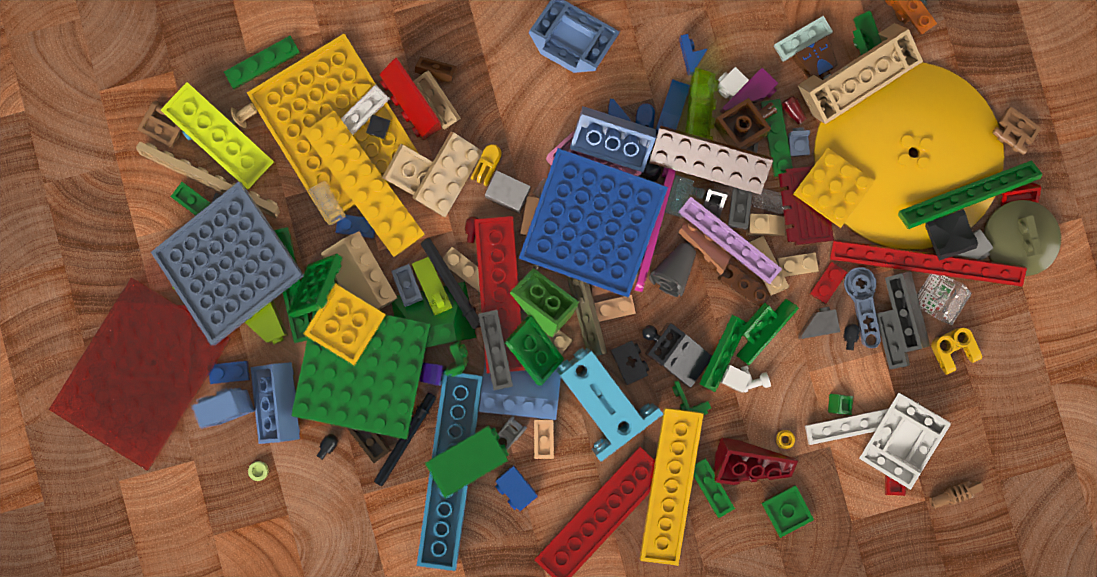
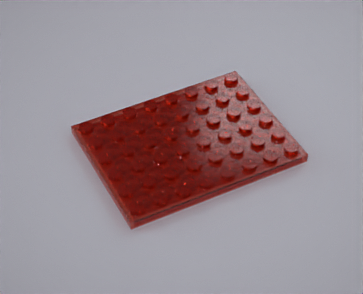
M131 278L48 410L148 471L231 338L226 336L215 346L211 345L191 313L136 279Z

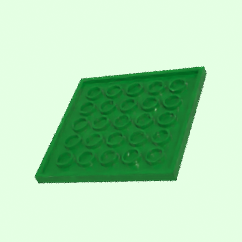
M318 310L313 311V315H312L311 321H312L313 318L315 317V315H316V313L318 312ZM386 315L356 365L351 364L308 337L291 416L407 439L431 324Z

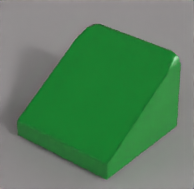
M829 395V413L852 415L853 396Z

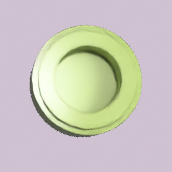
M262 461L252 463L248 469L250 478L255 481L265 479L269 473L267 464Z

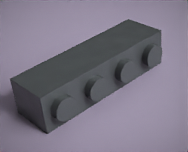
M906 272L885 277L904 353L929 347L930 342L912 273Z

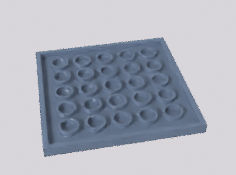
M237 182L151 251V254L205 337L214 346L304 276L241 182Z

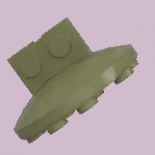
M1017 200L1002 205L991 214L984 228L983 234L993 246V249L988 251L990 253L988 257L991 262L1025 266L1027 268L1025 276L1035 275L1047 269L1054 262L1060 250L1061 232L1055 217L1044 206L1032 201Z

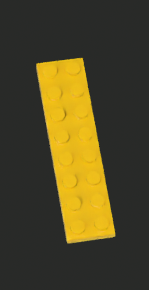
M335 110L303 132L393 257L425 235L386 180L382 178L381 173Z
M664 407L640 561L679 565L703 420L702 412Z

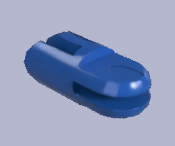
M648 103L640 105L637 109L635 123L653 128L655 109Z

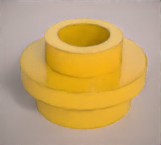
M782 430L776 435V444L782 449H789L795 443V436L791 431ZM783 436L788 437L787 443L782 442Z

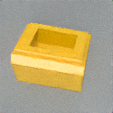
M355 84L357 99L360 100L372 89V85Z

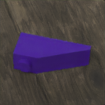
M423 362L419 382L442 385L446 366Z

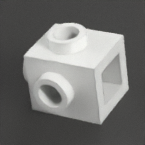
M735 67L729 74L725 72L718 79L720 81L717 86L718 92L724 98L728 97L731 100L749 79Z

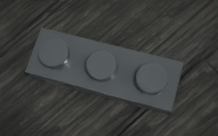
M893 310L876 313L889 370L909 366L907 352L904 353Z

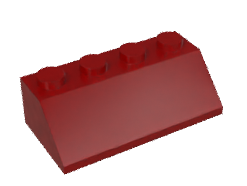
M397 58L393 59L379 74L382 78L379 82L385 91L390 90L392 93L390 98L395 106H401L403 109L401 114L406 122L411 121L414 127L411 129L416 137L421 136L425 140L439 131L442 125Z

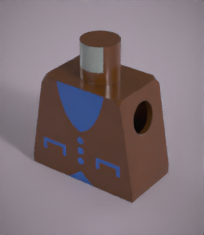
M827 36L795 53L792 57L808 78L815 75L824 80L832 75L830 71L837 66V61Z

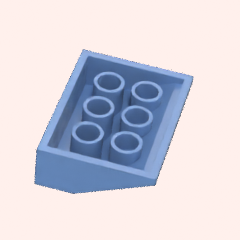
M485 361L479 412L556 420L561 378L557 370L560 368L557 367L543 385H537L526 370L512 371L510 374L513 387L494 390L490 373L486 374Z

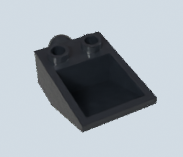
M666 323L659 334L653 325H647L642 330V335L646 340H654L645 354L691 388L709 364L712 355L672 323ZM668 333L672 334V338L670 340L666 338V335ZM657 348L661 350L660 355L655 354Z

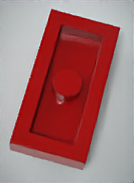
M830 262L809 294L822 303L827 304L848 272Z

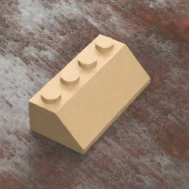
M359 231L340 240L321 253L323 258L334 254H339L343 257L341 269L335 276L338 285L374 308L380 310L397 299Z

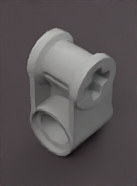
M513 415L498 433L500 437H504L507 440V450L527 429L526 426L520 425Z

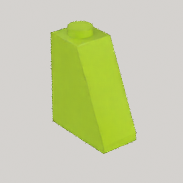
M273 300L245 321L267 343L273 342V345L284 341L283 337L288 336Z

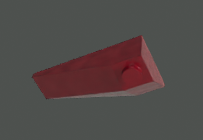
M721 437L715 453L714 480L716 483L737 485L742 481L749 480L752 483L757 482V479L764 478L769 480L792 477L798 460L740 440Z

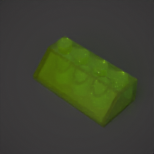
M695 67L691 75L685 133L713 140V136H710V129L714 128L715 118L712 117V110L716 109L717 99H714V91L718 90V80H715L716 74Z

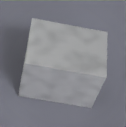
M496 170L485 193V197L520 214L530 193L531 186Z

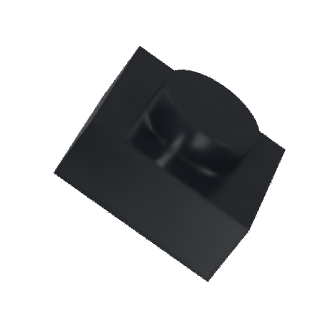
M372 115L366 133L385 140L391 121Z

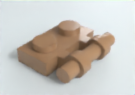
M1010 106L1006 109L998 123L1004 127L1003 131L996 127L992 134L997 136L1000 142L1010 145L1013 151H1018L1024 155L1028 151V148L1023 146L1024 142L1028 145L1032 144L1041 127ZM1010 132L1018 137L1017 140L1009 136Z

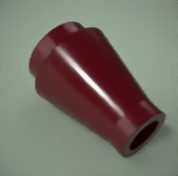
M794 95L781 103L782 110L797 125L807 119L798 98H795Z

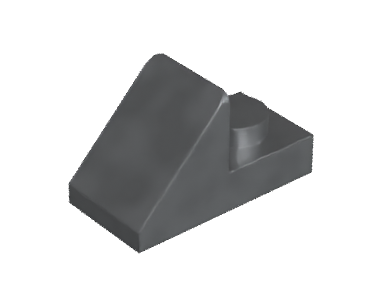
M708 188L704 196L703 207L719 219L728 193Z

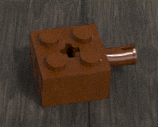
M747 98L717 117L714 126L728 145L746 150L768 135L771 128L765 119L776 114L777 109L776 107L772 108L774 104L770 102L765 107L757 110L752 101Z

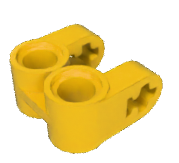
M967 328L953 329L942 336L934 338L931 344L936 359L946 375L956 371L955 364L950 355L956 350L963 348L971 363L982 359V354L974 336ZM959 333L964 335L962 343L957 338ZM943 340L947 344V348L944 351L940 348V343Z

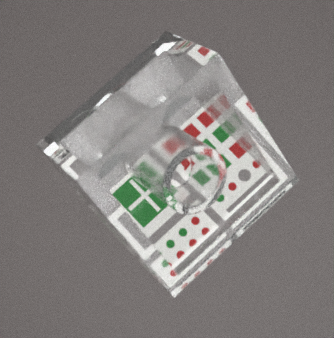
M930 274L917 296L920 308L940 321L953 325L972 293L961 282L943 275Z

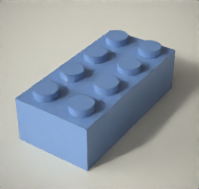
M241 388L218 391L216 396L200 398L197 400L198 404L192 406L200 428L221 425L255 411L248 390H241Z

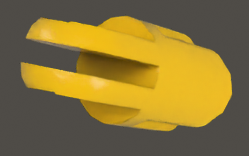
M490 144L485 147L470 179L476 180L477 178L478 183L481 184L484 181L483 184L488 186L502 155L501 149L497 145Z

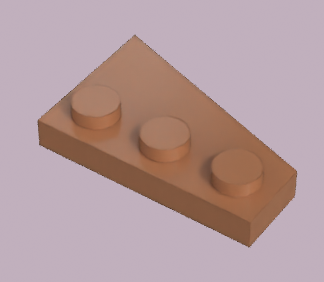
M685 219L679 233L694 248H698L705 255L704 258L708 262L711 261L717 267L716 270L722 274L732 255Z

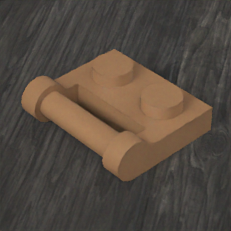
M153 101L137 130L173 148L182 129L177 125L174 128L155 118V113L167 116L161 111L163 108L160 106L161 104Z

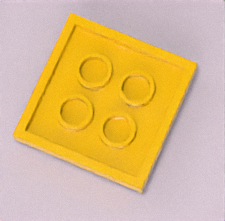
M827 148L793 195L841 228L875 181Z
M334 284V287L327 296V304L324 308L318 310L304 335L351 364L356 365L386 314L339 285Z

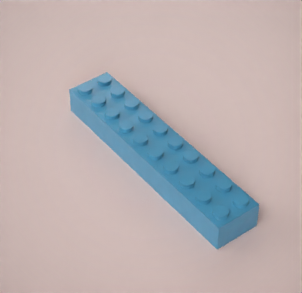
M444 371L432 458L476 433L483 376L462 373L452 377L451 374L446 376ZM429 473L417 566L456 571L468 485L444 498L431 473Z

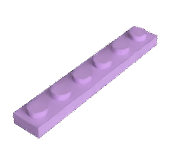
M692 197L688 199L678 212L768 284H771L782 270V268Z

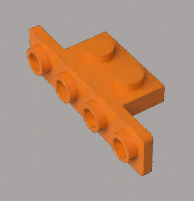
M885 0L896 11L895 15L898 20L903 21L904 24L911 21L920 35L937 24L921 0Z

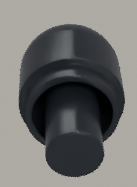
M851 323L844 328L843 338L844 341H847L846 350L854 351V342L859 340L860 330L856 324Z
M334 434L326 435L320 443L319 447L321 449L316 456L323 460L327 453L331 454L338 445V438Z

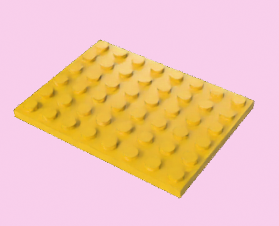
M342 34L247 92L326 222L355 206V203L303 132L334 110L341 119L359 101L355 84H370L372 88L376 85L345 34ZM387 102L374 114L391 121L385 140L366 133L370 119L353 135L382 176L400 144L418 153Z

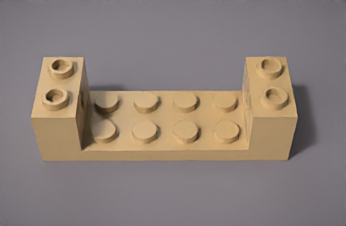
M894 23L878 33L882 43L824 80L813 75L800 83L798 87L812 115L826 124L922 63L923 60L909 29Z

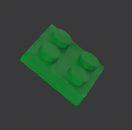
M796 485L761 502L779 538L814 520Z

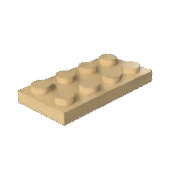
M450 132L415 192L413 199L441 216L446 217L483 151L456 133Z

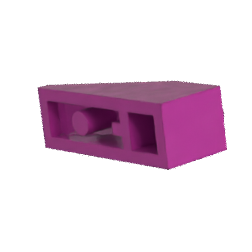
M761 68L720 112L722 114L747 98L752 103L762 101L766 96L770 98L777 91L775 87L778 85V82Z

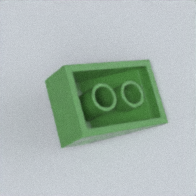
M534 268L510 292L526 314L532 316L541 329L551 338L573 316L579 304V301Z

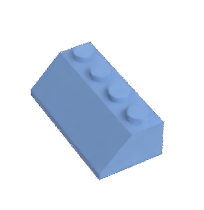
M582 106L570 149L643 172L656 139V129Z
M292 362L250 367L258 443H275L300 439L298 417L291 416L296 394Z

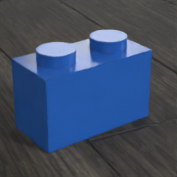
M514 465L495 481L497 483L496 489L502 495L505 493L508 496L509 500L507 502L514 510L517 508L521 511L538 497V494Z

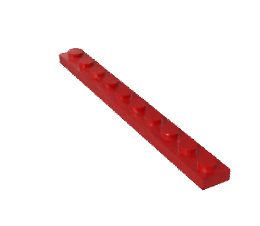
M841 240L832 241L829 257L831 260L1023 287L1027 271L1025 266L955 256L939 261L937 254Z

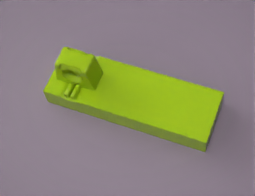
M429 257L412 263V267L434 316L451 309L452 305Z

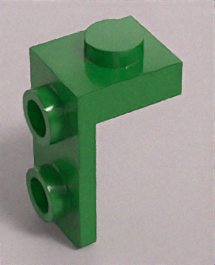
M673 381L674 386H672V390L675 396L681 399V410L702 412L703 416L708 414L707 410L711 409L709 401H704L690 407L679 381Z

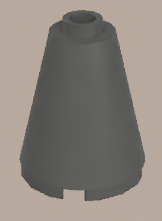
M680 243L650 273L649 280L653 285L658 283L661 286L659 289L668 295L678 297L680 294L681 297L685 291L695 260V248L690 243Z

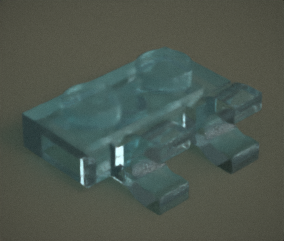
M676 175L665 213L682 218L683 216L678 212L688 201L689 195L703 199L705 190L693 187V180Z

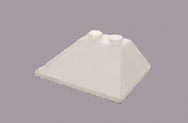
M898 393L859 459L911 490L951 423Z

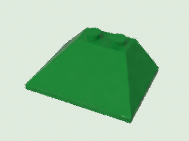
M466 282L458 283L469 300ZM443 286L452 308L435 316L423 290L420 291L423 298L422 301L405 307L401 296L397 295V299L392 302L394 317L431 324L426 348L459 340L477 338L475 329H472L466 317L462 316L463 312L446 286Z

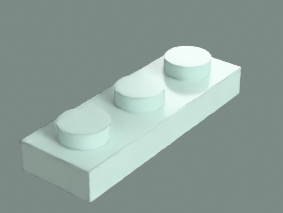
M824 16L774 44V48L784 62L793 57L795 53L832 34L833 31Z

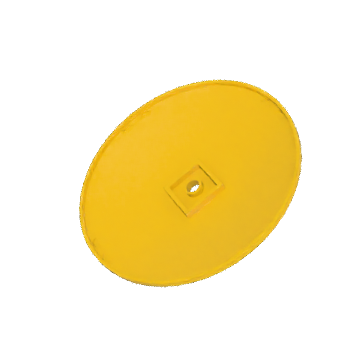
M922 62L830 122L824 124L820 121L814 145V165L825 150L829 148L875 181L844 223L849 229L881 246L918 250L933 247L925 228L926 223L907 229L898 216L899 211L1002 172L1004 166L1003 142H1000L997 136L992 134L996 127L999 128V125L991 108L980 93L953 72ZM910 148H915L918 151L916 158H912L909 155ZM995 196L963 208L970 227L974 226L986 213Z

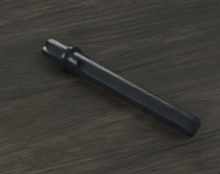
M430 238L424 239L421 242V246L463 312L462 316L466 317L472 329L479 328L480 321L475 311L476 308L472 307Z
M427 393L420 406H416L417 410L411 419L408 438H400L374 480L377 485L383 486L422 421L427 414H430L429 410L436 400V396L432 393Z

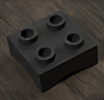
M964 209L929 221L925 225L939 261L976 249L978 246L977 238L969 225Z

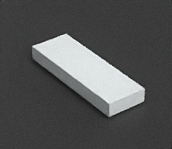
M375 85L341 120L351 134L354 135L390 98Z

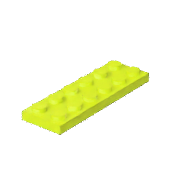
M188 82L161 109L168 118L248 190L274 163L269 156Z

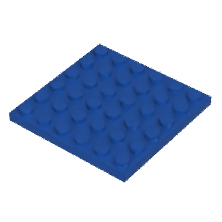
M557 148L519 259L629 298L668 187Z

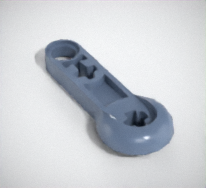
M857 267L846 275L844 287L854 301L862 344L867 348H876L881 342L873 301L876 279L870 270L864 267ZM858 278H860L861 281L865 282V285H862L863 288L861 289L860 286H856ZM866 316L872 319V322H869V328H874V331L864 332V329H868L867 324L863 323ZM870 334H873L876 338L873 345H868L866 342V338Z

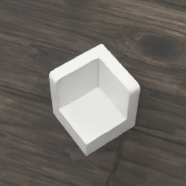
M728 365L720 383L739 392H744L751 375Z

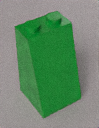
M487 426L425 463L444 498L509 460L507 456L510 454L505 445L501 446L497 439L500 436L495 427L491 429L490 426Z

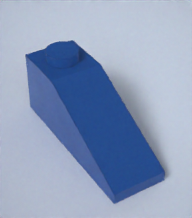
M672 79L656 126V134H658L660 125L676 130L690 85Z

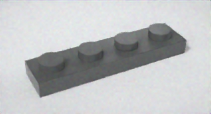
M498 310L479 313L478 316L493 389L499 390L513 387Z

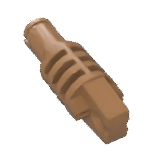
M966 481L947 488L942 494L929 498V502L933 509L947 504L955 505L975 497L974 494L984 490L979 481L972 483Z

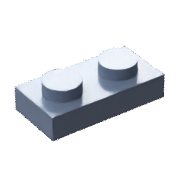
M409 264L391 271L405 307L423 300Z

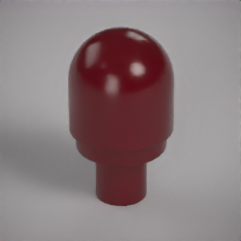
M475 216L469 217L465 223L468 243H474L475 241L474 219H478Z

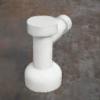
M748 365L741 367L742 371L750 374ZM767 372L761 373L760 378L752 380V377H750L744 393L748 392V389L761 385L765 388L771 387Z

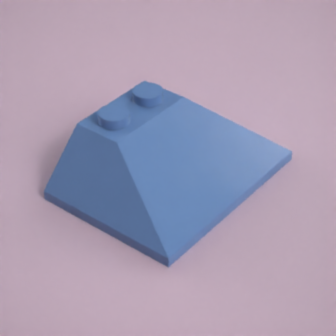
M550 0L529 30V34L540 54L573 73L596 71L620 33L618 30L565 0Z

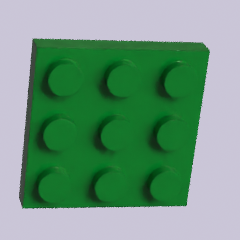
M334 254L307 265L287 313L289 316L295 318L325 307L328 302L327 296L329 291L335 284V276L341 269L342 256Z

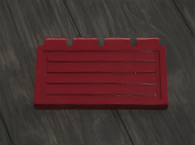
M814 166L785 169L784 173L778 174L780 188H787V190L781 191L782 206H789V209L783 210L785 225H792V228L786 229L787 241L794 242L795 246L834 241L831 221L793 195Z

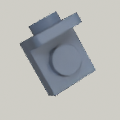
M794 128L788 134L791 157L810 155L808 139L810 130Z

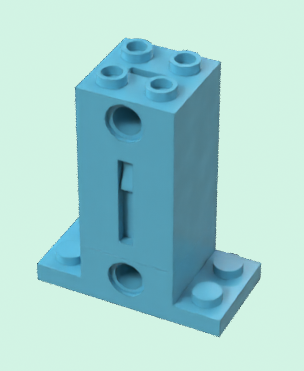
M581 348L574 353L575 357L572 360L562 362L558 366L560 369L557 372L607 437L604 440L603 438L598 440L592 449L600 462H602L661 417L663 413L653 403L644 405L640 409V413H638L593 352L588 348L585 350ZM583 365V370L580 373H576V368ZM620 422H625L622 427H618Z

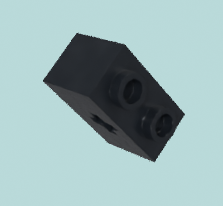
M629 341L610 350L626 385L648 376L647 371H649V367L645 360H641L639 356L641 350L637 343ZM627 357L636 360V362L633 363L634 367H632L631 365H626V362H628Z

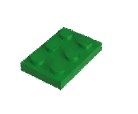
M527 316L505 341V344L537 385H543L564 360L563 356L532 316Z

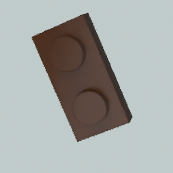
M420 56L415 66V73L422 75L430 71L434 78L452 82L457 66Z

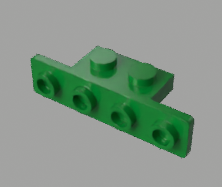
M867 11L853 19L857 29L853 31L855 37L853 38V43L857 49L859 48L861 55L882 43L871 11Z
M785 299L773 311L769 305L764 303L739 331L748 342L739 351L737 357L747 365H750L797 312L799 307Z
M460 340L452 343L450 346L455 362L450 363L446 369V376L451 374L454 377L462 374L470 360L467 357L468 350L466 345L461 344Z

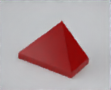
M1031 182L1002 193L1000 206L1017 200L1039 202L1042 187Z

